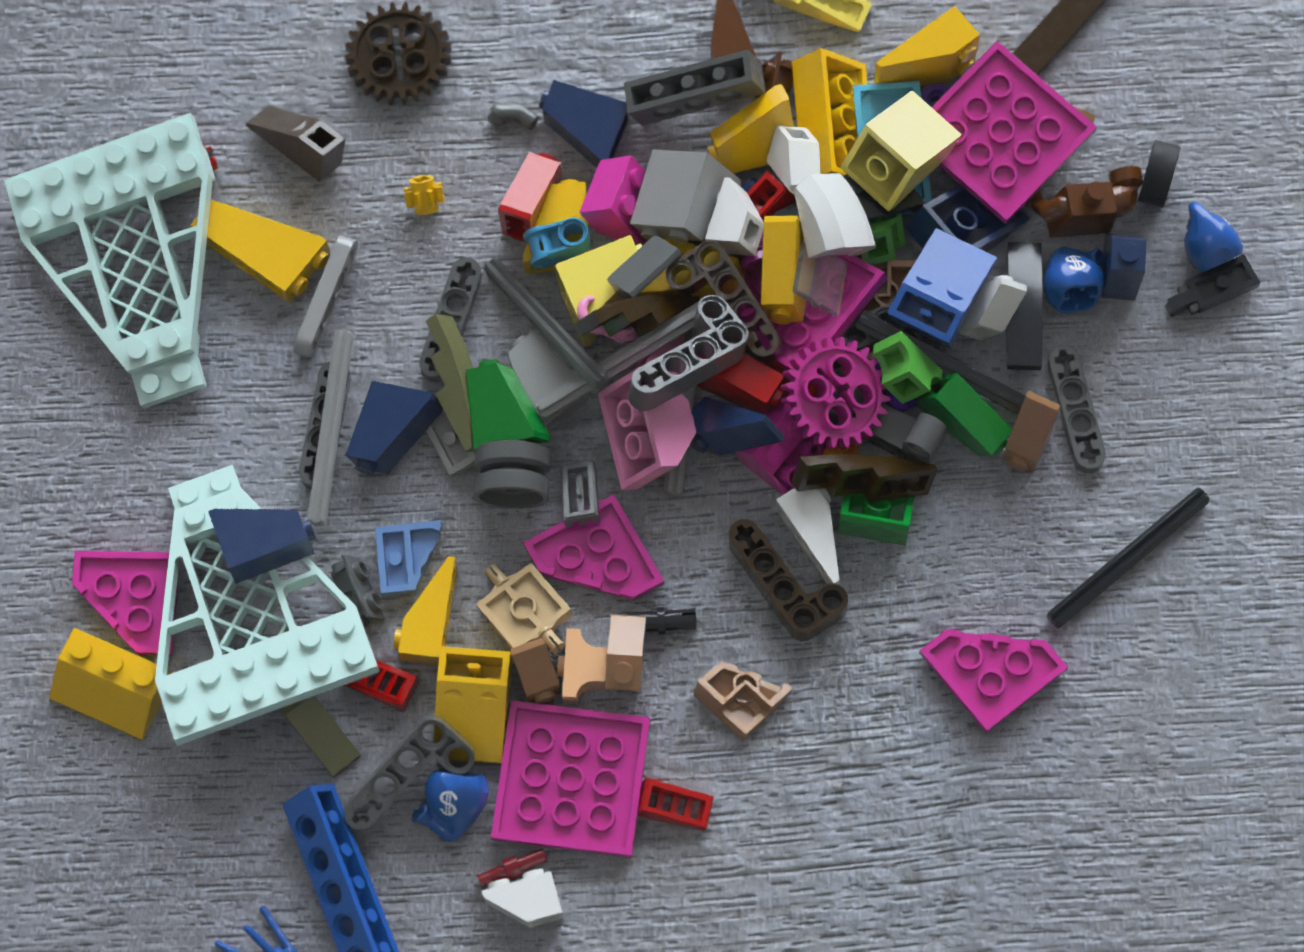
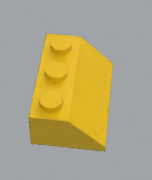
M73 628L58 657L49 699L143 741L162 704L155 681L157 664L77 628Z

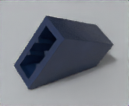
M553 80L550 90H544L539 104V108L543 110L544 122L596 168L600 160L614 158L630 117L627 113L626 102Z
M1104 234L1103 275L1105 277V286L1102 289L1101 298L1135 301L1145 274L1146 239L1138 235Z
M372 381L346 452V456L356 465L355 469L367 475H374L375 472L389 474L442 413L443 408L438 398L432 392Z
M212 509L208 511L235 584L315 554L310 541L316 539L309 520L302 522L298 509Z

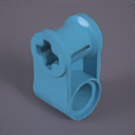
M575 217L548 225L536 226L525 231L523 234L524 241L530 247L532 254L530 263L534 269L548 268L586 253L591 246L586 223ZM573 233L582 235V238L577 242L566 240ZM540 244H543V251L540 249Z

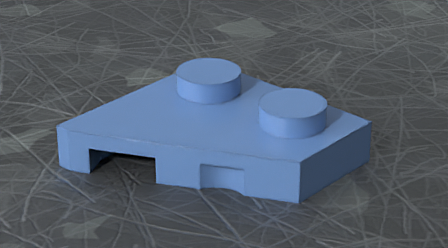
M441 520L375 527L382 597L417 593L443 529Z

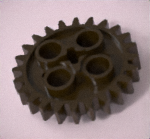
M391 2L390 10L386 12L381 5H378V15L374 16L368 11L365 12L367 22L356 21L359 32L349 31V37L352 42L345 43L346 52L349 54L344 55L346 65H350L347 68L349 76L355 77L353 80L356 87L363 86L365 96L375 91L376 102H379L384 96H387L389 105L394 103L395 98H400L401 103L406 105L408 96H412L416 102H419V92L422 91L430 96L429 86L432 84L440 87L441 83L438 76L447 77L448 75L447 67L444 66L452 63L451 56L448 54L452 52L451 43L446 42L449 40L447 30H442L441 20L433 22L431 11L422 16L420 5H417L413 11H409L408 3L404 2L401 10H397L394 2ZM394 28L399 29L404 72L403 79H398L393 39ZM412 33H417L420 35V37H418L415 40L406 39V37ZM377 38H387V41L382 44L373 43ZM412 64H423V67L418 70L409 69ZM382 67L391 68L388 73H376Z

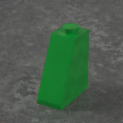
M485 360L479 362V367L466 370L474 450L481 444L501 440H519L536 444L551 442L548 430L513 368L499 364L498 360Z
M958 373L944 374L942 381L932 385L929 392L916 397L915 406L942 421L947 427L946 431L976 455H996L1006 447L1008 442L1006 438L1013 429Z

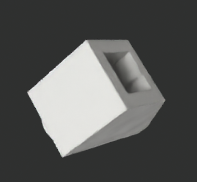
M776 125L766 162L791 193L794 194L795 188L810 174H821L819 142L807 128Z
M724 177L721 190L717 195V203L711 221L707 227L705 240L718 242L727 254L756 256L763 233L764 222L748 193L731 178Z
M1000 275L993 277L992 281L985 283L959 334L981 341L1003 333L1027 292V285L1013 281V278L1010 276Z
M543 869L532 870L524 873L521 880L509 883V879H500L489 883V889L482 890L487 905L529 928L564 918L551 871L544 873Z

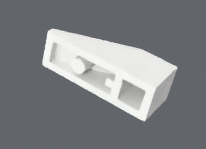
M794 488L776 499V511L826 584L839 585L840 579L829 505L831 498L825 488L799 492Z

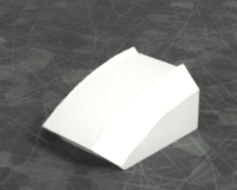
M840 173L810 174L795 188L794 194L808 258L844 254L856 256L876 248L865 211L857 195Z

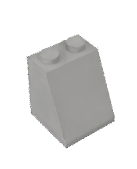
M652 149L630 224L641 232V237L647 240L653 236H658L680 244H687L688 240L703 241L707 234V227L711 221L717 203V195L721 190L724 177L731 178L739 186L742 180L706 152Z

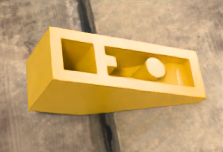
M448 556L404 617L402 629H396L394 650H398L401 661L438 666L440 646H446L458 569L455 557Z

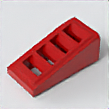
M768 171L747 192L763 222L765 216H774V213L791 205L796 200L795 196ZM774 192L775 194L770 198L769 195ZM762 200L766 202L763 207L758 205Z
M376 660L380 672L372 687L366 685L370 676L361 678L360 682L353 681L343 685L404 713L418 686L419 680L415 675ZM385 676H390L391 678L384 692L380 691L379 688ZM397 681H401L403 683L397 696H392L391 693Z
M647 777L642 781L637 814L639 817L706 831L714 796ZM651 792L657 793L654 807L648 806ZM666 795L671 796L668 811L662 810ZM680 798L686 799L682 815L677 814ZM694 801L700 802L696 819L690 818Z

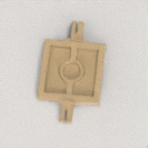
M532 563L528 564L518 573L507 577L496 564L490 565L492 571L488 567L485 570V575L489 577L495 586L490 594L476 603L482 615L511 649L544 637L546 645L553 654L559 653L557 647L562 651L565 644L557 637L554 631L574 615L567 603Z

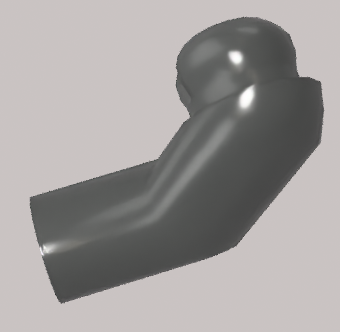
M517 102L496 103L490 108L491 113L488 115V121L497 127L503 126L506 119H514L527 129L532 130L539 120L538 115Z

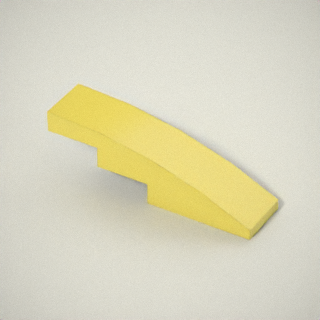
M772 0L794 11L857 33L861 30L872 5L867 0Z

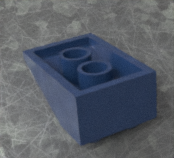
M958 185L922 205L905 228L922 249L937 228L988 252L1029 221V217L1020 209L1005 224L963 186Z

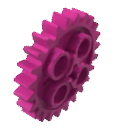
M831 337L822 339L821 344L818 340L809 343L810 350L806 347L798 350L800 358L794 357L789 360L794 369L783 372V375L790 379V382L780 385L782 390L789 392V396L781 399V403L791 405V409L784 415L785 417L795 415L796 421L793 423L792 428L795 429L803 426L802 438L805 439L814 435L813 445L815 446L821 445L824 441L827 449L835 448L837 443L840 449L848 448L850 442L853 446L861 444V436L865 439L873 436L870 427L875 429L882 426L876 416L887 415L888 411L881 407V403L888 402L891 399L882 394V390L886 389L879 379L882 376V370L876 371L874 368L878 360L876 358L871 360L866 358L869 352L868 347L857 351L856 340L849 342L847 345L845 344L844 337L835 339L834 343ZM834 361L838 362L842 367L841 377L837 376L833 371ZM817 368L820 369V375L817 373ZM809 382L815 384L817 388L816 398L812 397L808 392ZM835 387L838 390V393L835 395L836 399L832 395L835 392ZM855 388L860 390L863 395L861 404L854 399L853 393ZM830 409H833L838 415L837 425L831 423L829 419ZM850 411H852V412L854 413V417H853V418L851 417V412H850Z

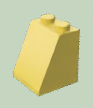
M910 91L864 126L840 168L890 212L948 157L962 134L914 91Z
M631 235L555 264L558 290L573 324L579 321L577 307L584 297L593 296L595 299L594 302L587 305L588 314L614 302L629 299L621 298L607 279L642 247L641 244L635 245ZM590 332L581 337L578 334L583 347L590 345L599 336Z

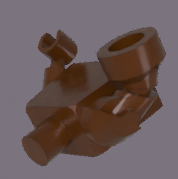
M1138 166L1117 168L1108 174L1109 182L1094 181L1091 183L1066 185L1049 201L1042 197V188H1040L1024 207H1031L1036 214L1047 222L1050 238L1111 233L1115 219L1123 217L1135 209L1138 200V188L1143 184L1141 168Z

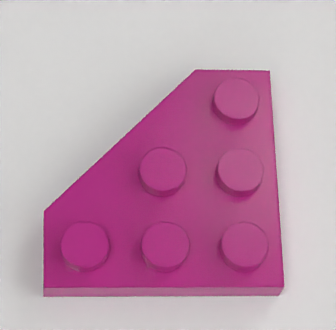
M614 494L599 502L600 522L593 523V520L589 519L586 520L587 524L580 525L577 521L573 522V527L566 528L563 521L523 542L524 548L536 569L544 577L632 601L664 585L662 576Z
M75 551L72 585L138 656H158L169 552ZM177 578V587H176V596H175V605H174L173 621L176 619L178 578ZM171 635L169 656H173L174 635Z
M946 629L919 651L922 658L985 733L992 730L1068 669V666L1048 642L1039 639L1023 640L1004 635L986 633L979 635L961 633L960 630Z

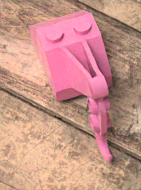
M593 296L584 297L579 302L577 307L579 321L588 315L587 305L594 302ZM604 326L590 332L609 337ZM631 326L609 338L618 343L625 344L631 343L640 337H638ZM685 334L639 361L632 372L598 393L621 490L639 489L677 467L696 434L689 401L682 394L649 411L635 409L628 400L633 372L646 363L682 345ZM669 372V373L675 374V375H678V374H679V373H677V372Z

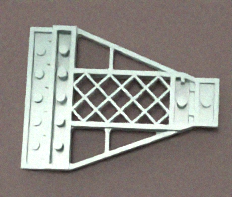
M191 113L4 180L21 241L121 365L131 374L139 404L144 409L207 387L198 357L200 343L198 322L212 184L216 180L207 150L202 145L195 118ZM201 186L197 225L169 234L160 201ZM149 205L150 210L144 208V206ZM139 211L151 217L142 233L130 227ZM128 213L123 223L112 219L116 216ZM108 222L119 227L111 244L99 239ZM154 228L156 229L159 241L150 237ZM80 230L88 261L81 267L58 274L37 249L36 245ZM127 232L140 237L132 253L119 248ZM196 237L191 289L188 298L173 247L177 243ZM147 241L160 247L152 263L139 258ZM97 243L109 248L103 260H101ZM116 252L128 258L120 274L108 269ZM163 258L168 271L159 267ZM136 262L148 267L140 284L128 279ZM156 272L169 277L160 294L148 288ZM91 274L93 275L107 324L106 328H101L67 286L68 282ZM106 274L117 278L111 291ZM125 283L137 288L129 305L117 300ZM172 289L174 291L176 301L168 298ZM145 293L158 298L149 315L136 309ZM165 302L178 308L169 323L156 319ZM114 304L126 309L120 322ZM134 313L146 319L138 334L125 330ZM154 323L159 325L155 328H152Z
M233 465L168 488L175 510L155 681L177 746L380 672L357 607L309 557L298 560L309 572L287 580H281L277 569L258 575L255 582L245 580L237 583L250 589L244 602L230 598L237 584H235L230 572L220 569L225 561V557L220 543L215 542L218 541L208 511L212 509H261L241 488ZM206 547L219 552L212 565L199 560ZM195 549L193 554L191 555L190 550ZM183 558L199 608L197 612L173 621L179 560ZM195 567L208 572L201 584ZM269 574L275 590L263 586ZM216 576L229 581L222 594L209 589ZM320 582L345 608L344 611L304 626H297L287 601V595L297 589ZM258 593L272 598L265 611L252 606ZM205 596L217 601L211 613ZM279 602L285 619L273 615ZM225 605L239 610L232 623L218 618ZM247 613L260 618L253 632L240 627ZM268 622L282 627L278 635L271 638L262 636ZM198 625H204L214 651L212 659L167 675L171 635ZM215 626L227 630L221 642L219 641ZM235 634L249 639L245 647L233 650L228 648Z

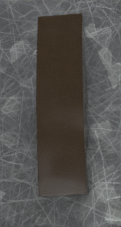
M669 293L642 295L620 300L592 311L575 323L574 327L581 337L604 326L609 337L632 326L638 337H641L700 301V297L698 295Z
M829 454L800 457L791 483L797 492L828 488L833 497L863 493L869 502L928 495L938 469L935 464L874 455Z

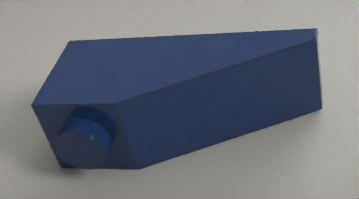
M705 396L692 412L696 434L690 446L703 454L708 451L717 455H724L779 443L785 438V435L767 415Z

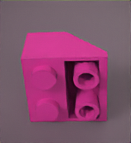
M632 155L600 160L579 213L598 234L614 240L631 235L635 245L641 244L643 246L648 240L641 237V232L633 227L630 221L646 171Z
M780 403L777 408L772 406L767 413V417L785 435L782 442L734 452L750 471L782 495L795 488L791 482L800 457L822 455L826 449L825 441L821 445H813L814 435L803 439V426L795 429L792 428L796 417L795 415L785 417L784 414L791 409V405Z

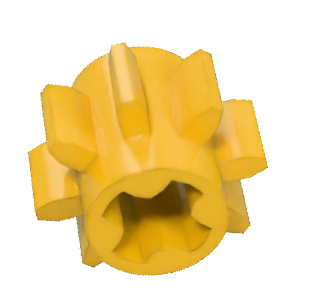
M431 175L414 177L409 180L410 187L403 188L406 208L414 207L416 215L435 213L439 210L438 203L445 202L442 182L435 183L434 177Z

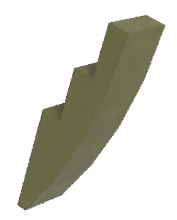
M434 314L425 322L440 351L430 358L445 384V387L435 394L465 451L475 452L466 374L467 369L473 368L472 362L453 317Z

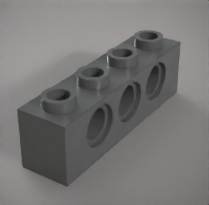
M748 49L624 83L627 113L642 126L766 94L762 63Z

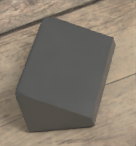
M653 236L616 269L607 280L621 298L636 297L670 266L682 252L664 239Z

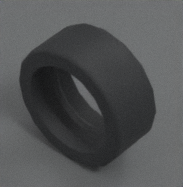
M1159 140L1154 141L1138 197L1139 202L1161 208L1164 207L1179 157L1180 146Z

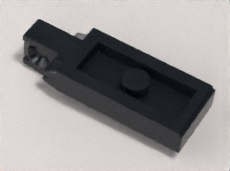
M1245 254L1185 280L1184 284L1177 289L1179 294L1167 299L1168 302L1165 308L1170 317L1187 310L1191 315L1200 314L1258 288L1261 282Z

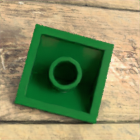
M863 493L845 495L840 513L838 534L906 546L915 496L869 502Z

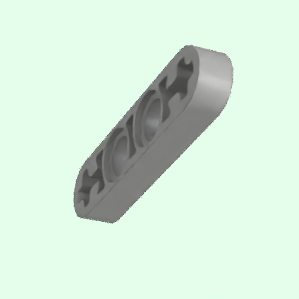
M341 235L336 240L298 332L294 345L295 354L310 359L315 355L354 261L358 246L357 240Z

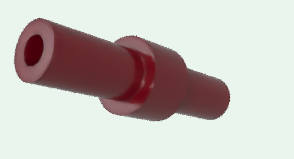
M543 848L517 859L515 856L502 861L503 865L477 875L481 887L485 888L489 883L500 879L509 878L511 881L523 875V871L548 860Z

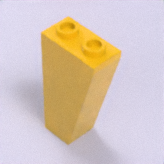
M211 200L206 245L288 303L291 302L295 295L298 297L303 294L308 287L309 278L316 270H322L327 264L330 257V249L327 240L323 237ZM198 216L190 224L191 227L197 225Z

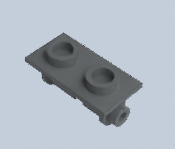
M342 555L343 561L332 565L333 571L331 576L335 585L345 595L350 592L353 596L349 600L357 607L364 627L370 624L369 618L385 620L381 610L383 607L381 598L373 590L368 579L370 572L367 565L360 558Z

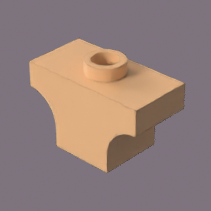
M567 628L565 656H558L557 677H563L562 699L564 705H578L580 697L589 690H606L607 647H594L587 644L582 638L581 629Z

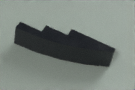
M1008 242L1007 276L1012 277L1013 281L1027 285V292L1006 327L1007 369L1041 371L1043 308L1042 243Z

